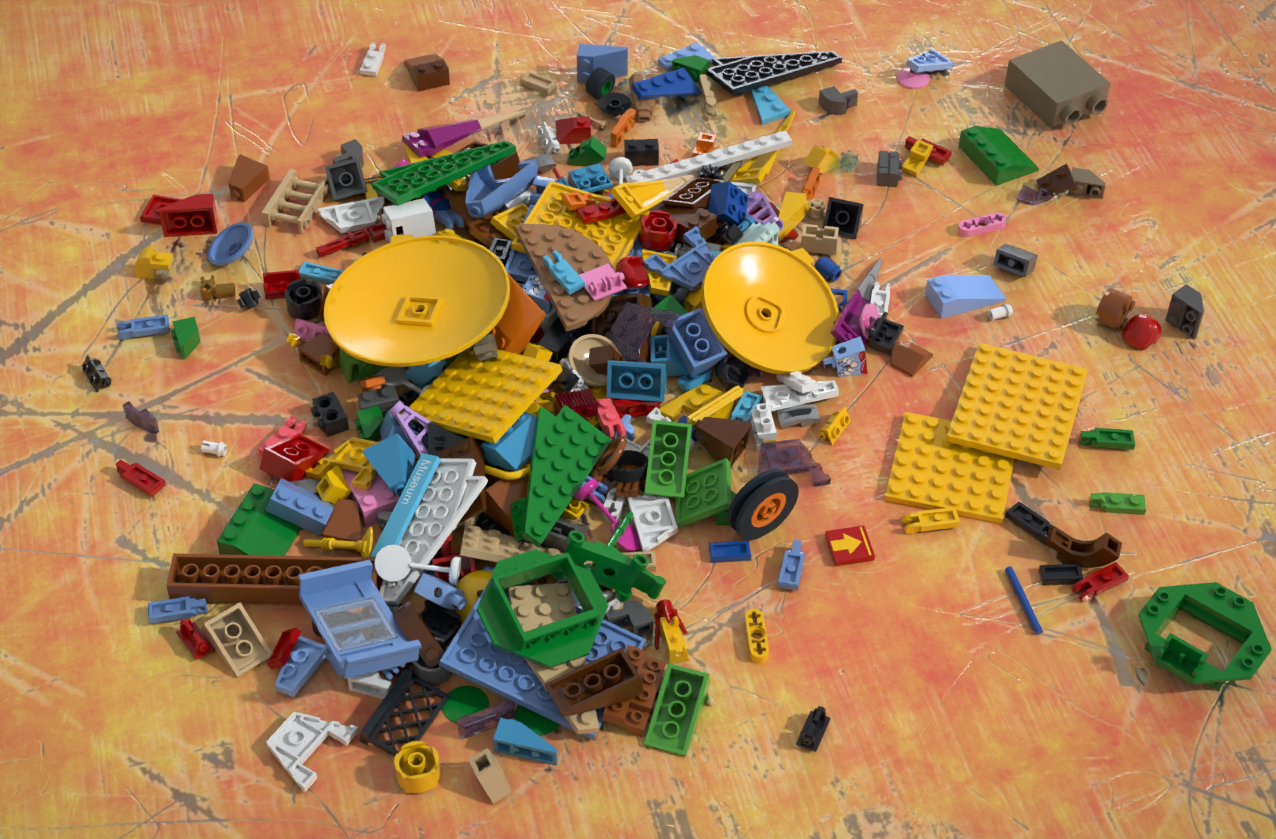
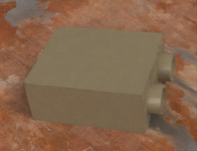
M1062 40L1010 59L1005 80V87L1052 130L1066 124L1072 125L1086 116L1102 113L1108 105L1107 97L1111 84Z

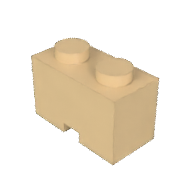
M803 224L801 248L803 247L806 252L836 255L838 227L825 226L823 229L817 228L818 225Z

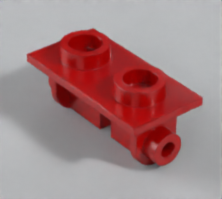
M186 618L180 621V630L176 631V634L196 660L215 650L194 622L192 623L191 620Z

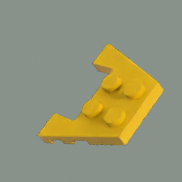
M703 383L660 407L659 410L662 416L668 417L673 422L682 410L693 413L725 392ZM735 400L708 417L730 419Z
M351 437L333 450L334 454L332 456L322 458L318 461V466L314 469L308 468L305 473L308 478L321 480L332 467L339 466L343 470L358 472L357 476L352 480L353 487L368 491L376 470L362 451L378 442Z

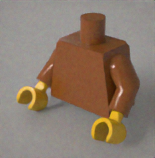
M293 333L288 335L286 342L291 343L290 345L293 348L298 347L300 361L325 377L333 368L340 367V348L330 337L320 334L314 338L304 340Z

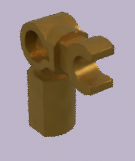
M213 275L210 280H205L204 276L201 277L202 285L200 286V292L203 300L209 301L214 299L215 296L217 298L236 296L234 283L216 284L214 286L215 278Z

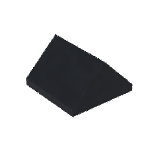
M829 197L822 228L824 229L825 226L838 227V235L857 238L862 223L864 204Z

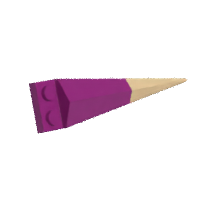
M526 110L417 129V132L404 134L402 141L419 157L434 155L478 131L525 115Z

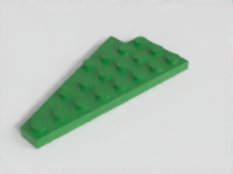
M506 140L379 171L380 178L382 179L371 184L373 190L398 206L414 198H419L427 192L435 191L442 185L450 184L453 180L463 178L473 171H479L482 167L494 164L499 159L509 157L517 152L516 146Z
M564 405L556 417L542 406L537 411L522 536L536 547L542 544L612 441L610 437L566 405Z

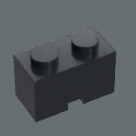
M658 139L624 140V158L629 159L632 166H638L640 163H645V166H659Z

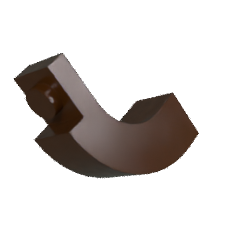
M1055 526L1049 528L1046 545L1057 551V559L1067 564H1080V567L1086 568L1101 567L1114 562L1120 557L1122 542L1107 532L1095 540L1082 541L1072 538Z
M411 600L393 611V616L409 642L419 640L422 645L419 649V655L431 669L440 662L445 651L427 628L422 615Z

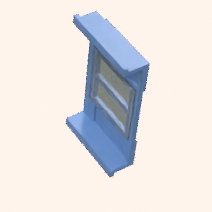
M370 560L298 575L300 580L299 598L328 646L344 679L418 660L419 649L422 646L419 640L409 642L400 629L392 612L372 581L373 564Z

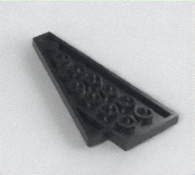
M834 51L713 58L712 65L714 67L707 68V75L732 95H738L745 91H752L755 88L779 83L786 79H793L796 76L820 71L823 68L833 67L842 63V57Z

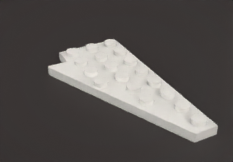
M440 458L441 461L398 545L409 552L412 563L429 564L487 484L488 480L485 476H473L476 466L474 459ZM411 568L409 574L399 581L390 582L383 579L380 594L386 604L399 605L424 570Z

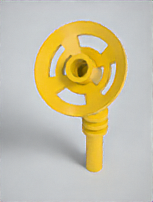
M369 527L363 539L357 542L322 538V540L305 539L303 545L305 547H319L323 550H334L335 548L354 549L356 552H361V557L370 558L373 528Z

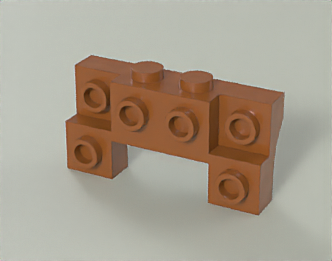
M627 645L625 653L641 677L644 693L626 702L606 706L602 720L619 725L631 734L642 737L650 712H654L657 702L655 697L659 695L662 685L660 682L667 662L648 657V651Z

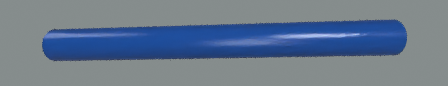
M1009 566L1005 569V572L1035 634L1040 635L1043 630L1013 567Z

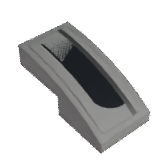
M798 405L777 411L782 429L801 423L802 427L821 421L816 405Z

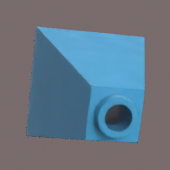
M396 433L362 452L388 487L396 495H401L413 472L415 453L400 435Z

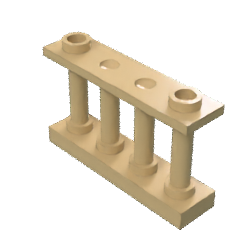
M289 169L262 211L263 225L270 227L276 220L298 224L299 234H303L306 228L310 226L312 218L325 197L330 194L331 188L328 177L325 176L321 184L299 180L297 178V171ZM303 187L316 190L314 195L296 192L294 189ZM290 198L309 201L307 206L286 201ZM283 209L302 212L300 217H295L279 212Z

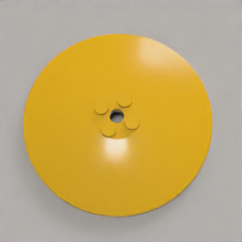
M745 242L725 249L708 267L701 288L703 311L715 336L738 359L768 373L789 375L794 371L802 373L816 367L832 351V347L835 346L837 339L830 331L834 325L833 322L839 315L838 306L825 279L805 259L775 244ZM762 312L767 313L768 318L764 317L762 315Z

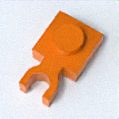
M579 192L563 193L562 200L569 210L593 205L596 202L595 199H591V193L581 195Z

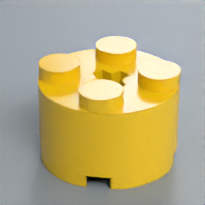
M413 741L403 745L394 758L396 779L399 786L407 794L423 793L436 788L440 778L439 756L436 749L422 741Z

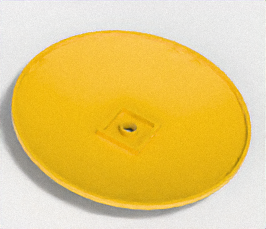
M438 235L407 238L386 244L365 254L339 275L330 288L325 300V325L335 344L350 356L361 361L390 367L428 364L449 358L466 350L485 337L497 325L509 302L510 281L500 259L493 252L478 243L463 238Z

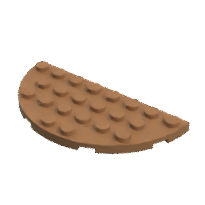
M523 224L515 226V232L565 330L570 331L586 325L587 321L593 317L597 318L606 309L613 294L594 301L585 288H582L569 295L551 275L542 258L547 255L554 265L557 262L554 260L552 253L553 251H558L563 260L565 259L576 273L580 275L606 264H609L613 269L606 253L588 237L569 228L549 224Z

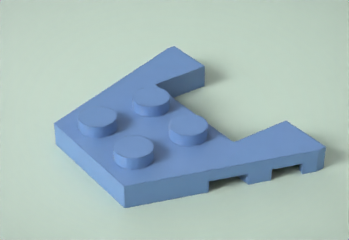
M697 226L686 232L683 238L693 249L669 265L655 253L643 261L645 268L691 291L700 287L708 267L715 258L711 251L708 250L706 242L701 237Z

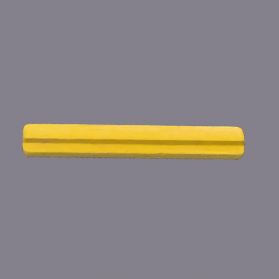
M737 385L687 416V423L694 426L697 420L702 421L704 417L712 415L742 396L743 388Z

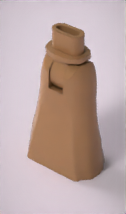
M632 74L629 77V87L637 120L649 121L655 108L656 99L639 100L631 86L633 83L643 80V74ZM647 74L646 79L655 77L657 74Z

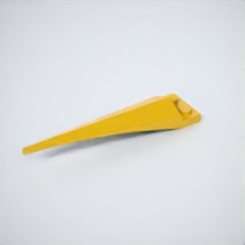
M794 110L791 111L775 133L785 130L788 132L795 116ZM779 149L751 157L735 171L729 181L756 185L761 183L768 176Z

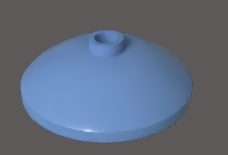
M239 222L225 228L211 243L207 254L208 260L213 265L224 266L240 259L252 243V227L248 223Z

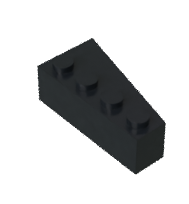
M558 317L536 345L543 346L553 352L549 362L553 361L560 364V360L568 356L569 349L575 340L588 334L590 320L584 326L566 331Z

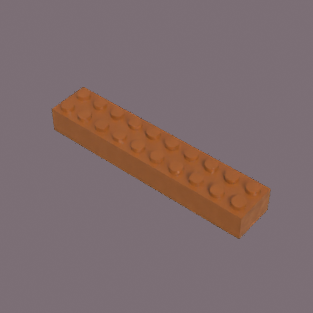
M173 553L166 587L169 599L189 596L195 600L205 598L206 602L302 604L299 598L300 580L298 575L370 560L373 564L372 581L378 590L380 576L375 569V558Z

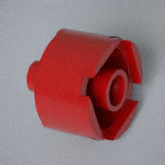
M655 210L650 211L649 215H643L639 233L642 247L646 250L669 251L675 242L677 220L675 218L672 219L670 214L665 211Z

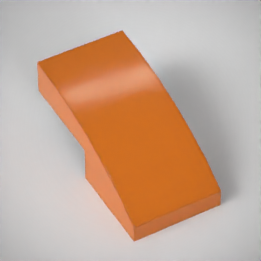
M700 132L692 157L713 152L717 135Z

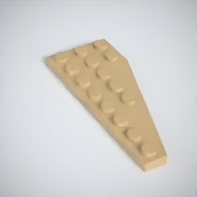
M469 526L464 528L460 555L498 562L534 549L552 556L564 553L555 548H547L541 545L536 547L531 542L525 540L517 542L515 537L501 534L498 530L486 531L481 530L477 526ZM586 561L584 565L592 564V561Z

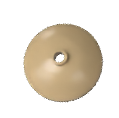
M597 334L583 335L575 340L568 353V363L571 366V370L575 369L584 378V383L592 387L607 386V375L597 374L589 366L590 348L611 345L621 355L617 346L604 336Z

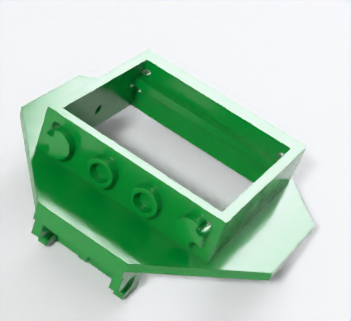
M534 549L497 562L476 611L495 647L548 668H553L589 655L609 604L592 572L575 565L569 553L552 556ZM562 570L584 612L524 632L504 591H507L512 586H523L538 581L542 576Z
M1217 582L1159 587L1138 614L1147 639L1145 649L1152 654L1154 662L1192 685L1206 684L1220 692L1227 681L1252 679L1272 651L1254 603ZM1180 609L1243 644L1224 671L1206 662L1209 654L1171 633L1166 639L1160 636Z

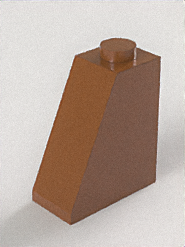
M240 154L228 183L230 196L242 202L248 200L270 179L268 166Z
M338 498L322 533L323 538L356 542L362 540L358 502ZM335 548L342 551L361 554V552H356V550L354 549Z

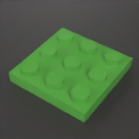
M727 458L687 474L684 499L676 498V524L679 528L729 509L731 505V469Z

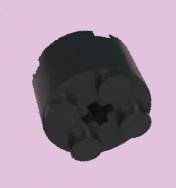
M299 279L287 286L285 299L289 315L295 319L305 321L318 316L322 301V289L316 281L307 282L306 279Z

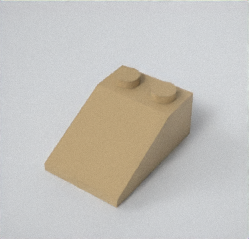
M240 602L205 622L201 628L208 641L215 648V651L236 677L266 661L272 654V651Z

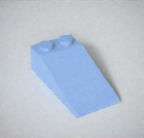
M942 275L927 279L925 296L941 319L1006 301L1005 296L990 275Z

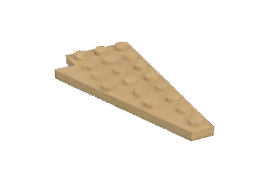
M569 583L512 586L508 588L510 605L524 632L576 615L572 589ZM582 657L553 668H548L524 658L545 689V683L587 664L586 658ZM596 709L565 716L576 734L598 733L599 731Z

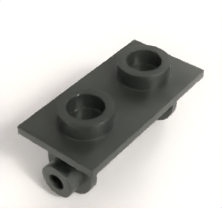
M87 354L85 362L82 364V369L87 375L90 384L96 392L99 391L100 387H109L111 385V378L105 372L101 361L96 358L91 359L89 354Z

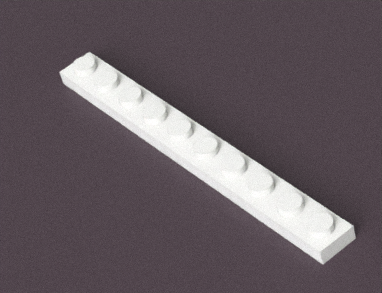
M786 130L627 176L625 177L626 183L657 181L698 173V171H701L702 165L705 166L711 163L713 168L716 166L720 167L792 146V139Z

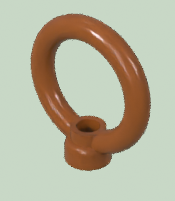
M624 436L615 438L608 445L597 461L595 468L589 473L598 482L601 483L603 481L604 474L615 465L622 455L627 442ZM612 454L609 460L605 463L606 457Z

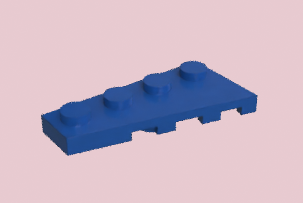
M685 68L633 83L631 86L639 100L659 99L661 96L666 98H673V96L687 97L688 95L699 97L701 94L700 89Z

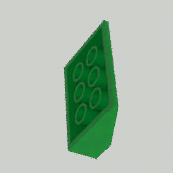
M973 126L961 130L959 147L996 186L1039 171L1035 163L1001 129Z
M254 483L217 539L219 554L285 556L302 528L265 511L275 490Z

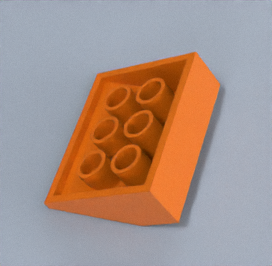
M508 274L510 281L509 302L502 318L488 334L494 333L497 349L521 355L546 314Z

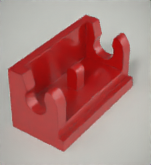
M299 270L263 273L265 300L285 298L287 286L291 282L300 279Z

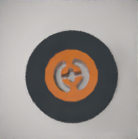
M770 469L758 474L747 482L734 497L727 514L729 525L745 540H755L776 529L791 513L798 499V485L781 469Z

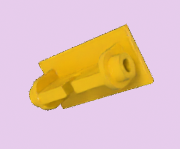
M845 406L841 410L834 411L827 421L828 424H825L819 430L820 439H829L831 445L835 443L850 423V416Z

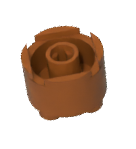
M1109 288L1107 291L1110 293L1108 296L1104 294L1096 312L1099 318H1095V320L1118 330L1120 327L1124 328L1128 322L1127 315L1129 311L1133 310L1135 301L1132 300V296Z

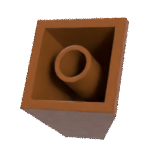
M523 477L516 480L500 479L485 490L487 515L507 530L512 537L515 536L510 503L527 497L528 483Z

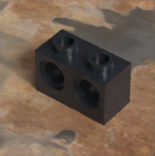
M334 392L312 399L313 407H311V413L314 418L318 419V426L321 431L324 430L327 437L349 430L347 415Z

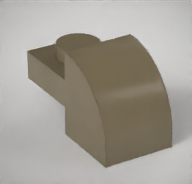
M494 333L487 334L475 343L474 352L475 355H478L479 361L498 356Z

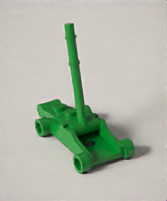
M627 511L622 517L621 522L614 529V533L606 545L602 542L591 543L584 541L585 537L582 533L571 531L566 539L568 546L564 554L569 553L575 565L590 570L598 584L616 590L614 596L621 602L629 601L632 595V587L646 593L652 599H657L666 584V580L646 570L649 561L645 556L635 554L633 558H630L620 553L614 547L619 538L624 534L628 524L631 523V519L634 516L631 511ZM586 561H592V564L584 565ZM562 570L552 573L558 579L566 578Z

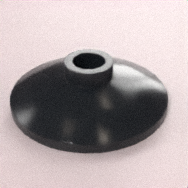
M607 93L600 97L598 107L606 114L620 115L631 108V100L622 93Z

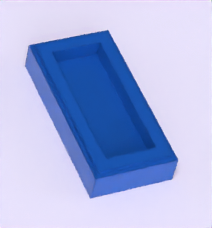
M749 541L709 543L711 563L751 561Z

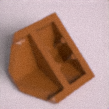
M897 342L892 347L891 366L913 377L933 357V353L911 342Z

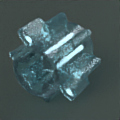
M852 150L847 151V153H841L842 157L838 160L841 165L840 169L846 168V172L857 170V165L861 162L858 159L859 154H853Z

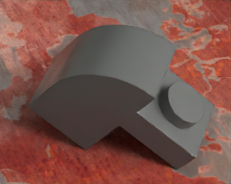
M835 86L819 92V105L830 114L844 115L846 114V109L857 106L858 92L856 89L840 93Z
M353 139L341 145L342 155L332 159L333 164L359 158L361 168H363V148L356 139Z
M622 601V609L606 613V621L621 628L628 627L633 634L640 637L653 634L651 614L639 602Z

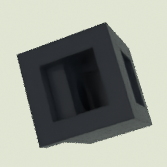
M727 222L722 223L714 234L721 245H733L743 235L735 224H727Z

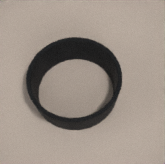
M624 450L607 474L609 478L617 482L629 483L641 480L647 474L648 457L638 451ZM612 454L606 457L605 463L609 460ZM622 464L640 466L638 469L628 471L617 470L613 467Z

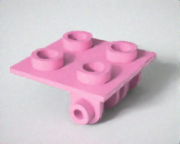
M609 264L579 275L585 282V290L594 301L627 289V286L622 281L625 279L622 272H615Z

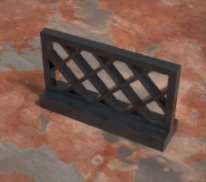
M406 667L362 728L360 742L366 745L371 743L395 757L396 753L398 754L399 752L396 750L395 744L420 741L449 700L450 695L414 676V671ZM413 684L422 687L423 692L412 694L411 687ZM436 695L442 698L440 703L430 704L429 696ZM425 697L427 705L416 707L414 699ZM410 700L412 708L401 710L399 704L402 701ZM429 710V719L419 720L417 712ZM414 713L416 721L404 723L403 715ZM399 716L401 724L390 726L388 719ZM417 726L419 730L418 735L408 737L406 728ZM403 729L405 737L393 739L391 731ZM388 732L390 740L382 742L376 739V736L379 733Z

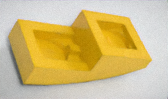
M917 140L901 170L917 177L925 165L933 145Z

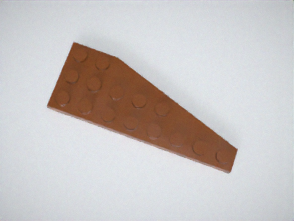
M448 185L438 187V190L444 193V198L450 201L449 205L454 212L463 218L464 225L469 227L470 234L487 247H491L494 238L511 240L490 223L492 217L502 213L500 210H496L481 218H474L469 214L465 204L467 190L456 191Z

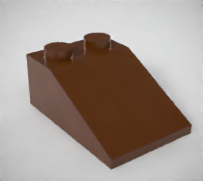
M434 53L404 60L418 91L450 85L449 68L445 60Z

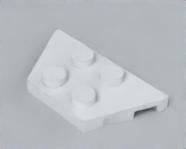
M384 196L318 208V214L340 233L361 230L362 227L367 229V227L377 224L385 200Z
M648 494L626 497L629 509L634 514L632 519L642 552L653 549L678 532L675 517L667 497Z

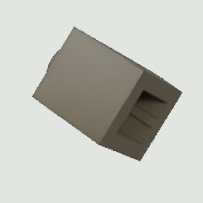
M1072 167L1071 173L1078 190L1072 191V189H1069L1068 194L1103 199L1106 183L1090 170Z

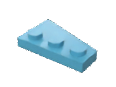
M768 86L755 88L751 91L762 125L789 116L791 110Z

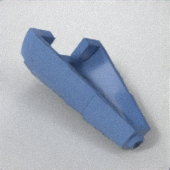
M520 161L518 164L520 171L507 179L495 180L490 165L482 167L479 171L471 172L465 201L469 214L474 218L484 217L527 191L537 176V161Z

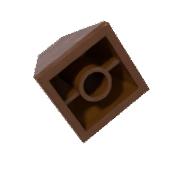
M704 417L702 421L697 420L693 429L696 431L695 437L717 462L727 458L731 468L747 447L752 423Z

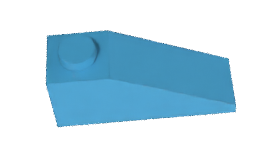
M500 718L493 737L494 752L557 765L558 749L522 722H517L514 719Z

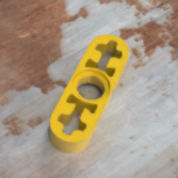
M750 609L745 613L749 656L755 663H764L769 655L764 615L758 609ZM753 617L757 620V624L754 626L752 619ZM753 633H760L762 637L754 639L751 635ZM758 646H760L761 655L756 652Z

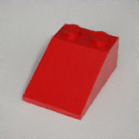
M213 193L195 194L159 208L164 237L218 234V217Z
M298 433L264 448L259 469L266 472L269 476L278 479L282 478L289 482L303 480L307 476L305 471L310 467L314 469L318 461L324 458L330 449Z

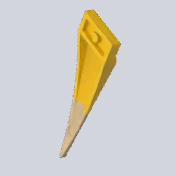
M694 173L649 182L622 183L613 187L610 192L633 219L644 215L659 205L664 198L692 178L699 177V174Z

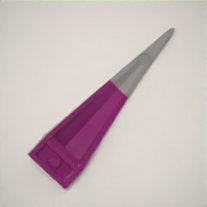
M882 258L875 262L833 322L834 325L830 333L840 343L861 337L865 346L866 338L859 325V318L864 306L871 302L872 290L875 286Z

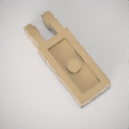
M706 74L699 75V89L705 111L708 115L713 116L716 114L715 107L717 101L714 98L713 91H711V82L707 80Z

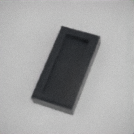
M1080 564L1039 566L1042 586L1072 585L1083 579Z

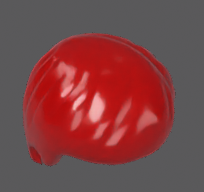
M629 255L621 258L617 263L615 272H622L625 279L622 281L627 286V290H636L649 284L650 281L641 257Z
M1137 314L1127 322L1122 332V337L1127 344L1141 350H1146L1152 343L1155 344L1161 336L1162 329L1159 322L1152 316Z

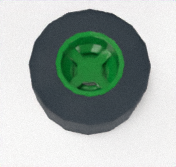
M601 67L595 69L587 79L585 85L586 92L599 100L603 95L612 92L615 85V76Z

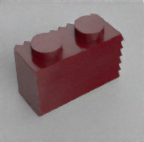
M588 388L581 389L580 391L563 392L562 394L556 393L554 395L553 409H555L558 415L564 405H566L582 418H591L597 415L599 403L591 389Z

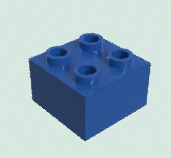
M730 181L712 184L708 211L717 215L716 223L727 222V224L738 226L744 220L743 217H746L748 195Z

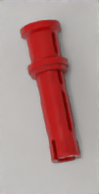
M362 227L361 230L354 233L349 232L341 239L316 247L319 258H322L344 248H354L362 242H370V236L367 229Z

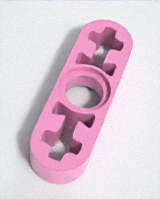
M992 213L963 220L959 223L958 233L963 237H970L1003 229L1006 224V216L1002 213ZM979 223H983V224H985L986 226H980V225H978V224H979Z

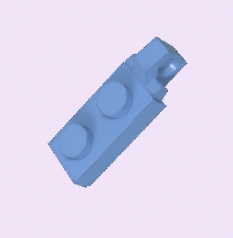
M794 540L792 550H785L778 580V587L798 591L805 560V553L800 552L802 541Z
M186 596L148 603V620L150 624L191 618L208 612L205 598L195 600Z

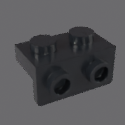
M884 311L883 315L877 318L875 329H871L868 339H871V348L891 354L892 347L897 343L902 334L904 325L887 320L888 312Z
M426 599L425 609L420 613L422 619L432 635L444 639L447 646L461 627V616L455 611H450Z

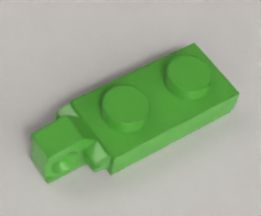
M1107 492L1091 493L1089 506L1105 510V513L1144 515L1146 512L1144 495Z

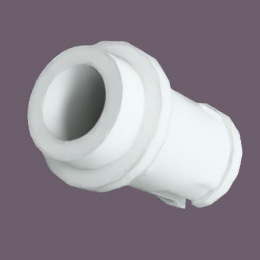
M1006 303L1001 307L988 310L991 321L1003 317L1009 318L1013 314L1012 306Z
M206 440L202 442L204 444L201 445L202 453L216 454L218 457H221V455L225 456L227 453V445L224 442L215 443Z

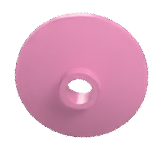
M910 67L900 70L897 74L898 83L909 89L923 88L928 85L930 79L927 72L915 73Z
M872 303L864 306L859 318V325L867 340H871L868 339L869 333L872 328L875 329V323L879 317L878 309Z

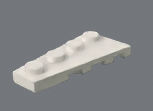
M835 380L819 381L818 390L801 393L786 384L761 386V396H763V402L770 407V411L837 397L839 396V389Z

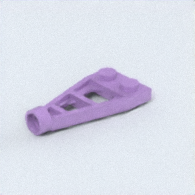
M758 190L748 195L746 217L748 215L755 220L756 225L759 222L761 224H767L768 222L772 224L775 222L780 228V232L784 227V222L777 217L766 196ZM760 206L763 207V209H761L754 215H750L751 212H753ZM768 214L770 215V216H769L768 218H766L765 220H763V221L760 220V219H762L763 217H765L766 215H768Z
M401 401L397 402L389 412L396 418L420 458L422 453L428 454V451L422 444V436L428 433L427 425L431 421L405 406ZM412 419H415L424 427L418 435H415L408 426Z

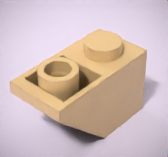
M488 748L468 759L476 777L493 804L513 794L496 756Z

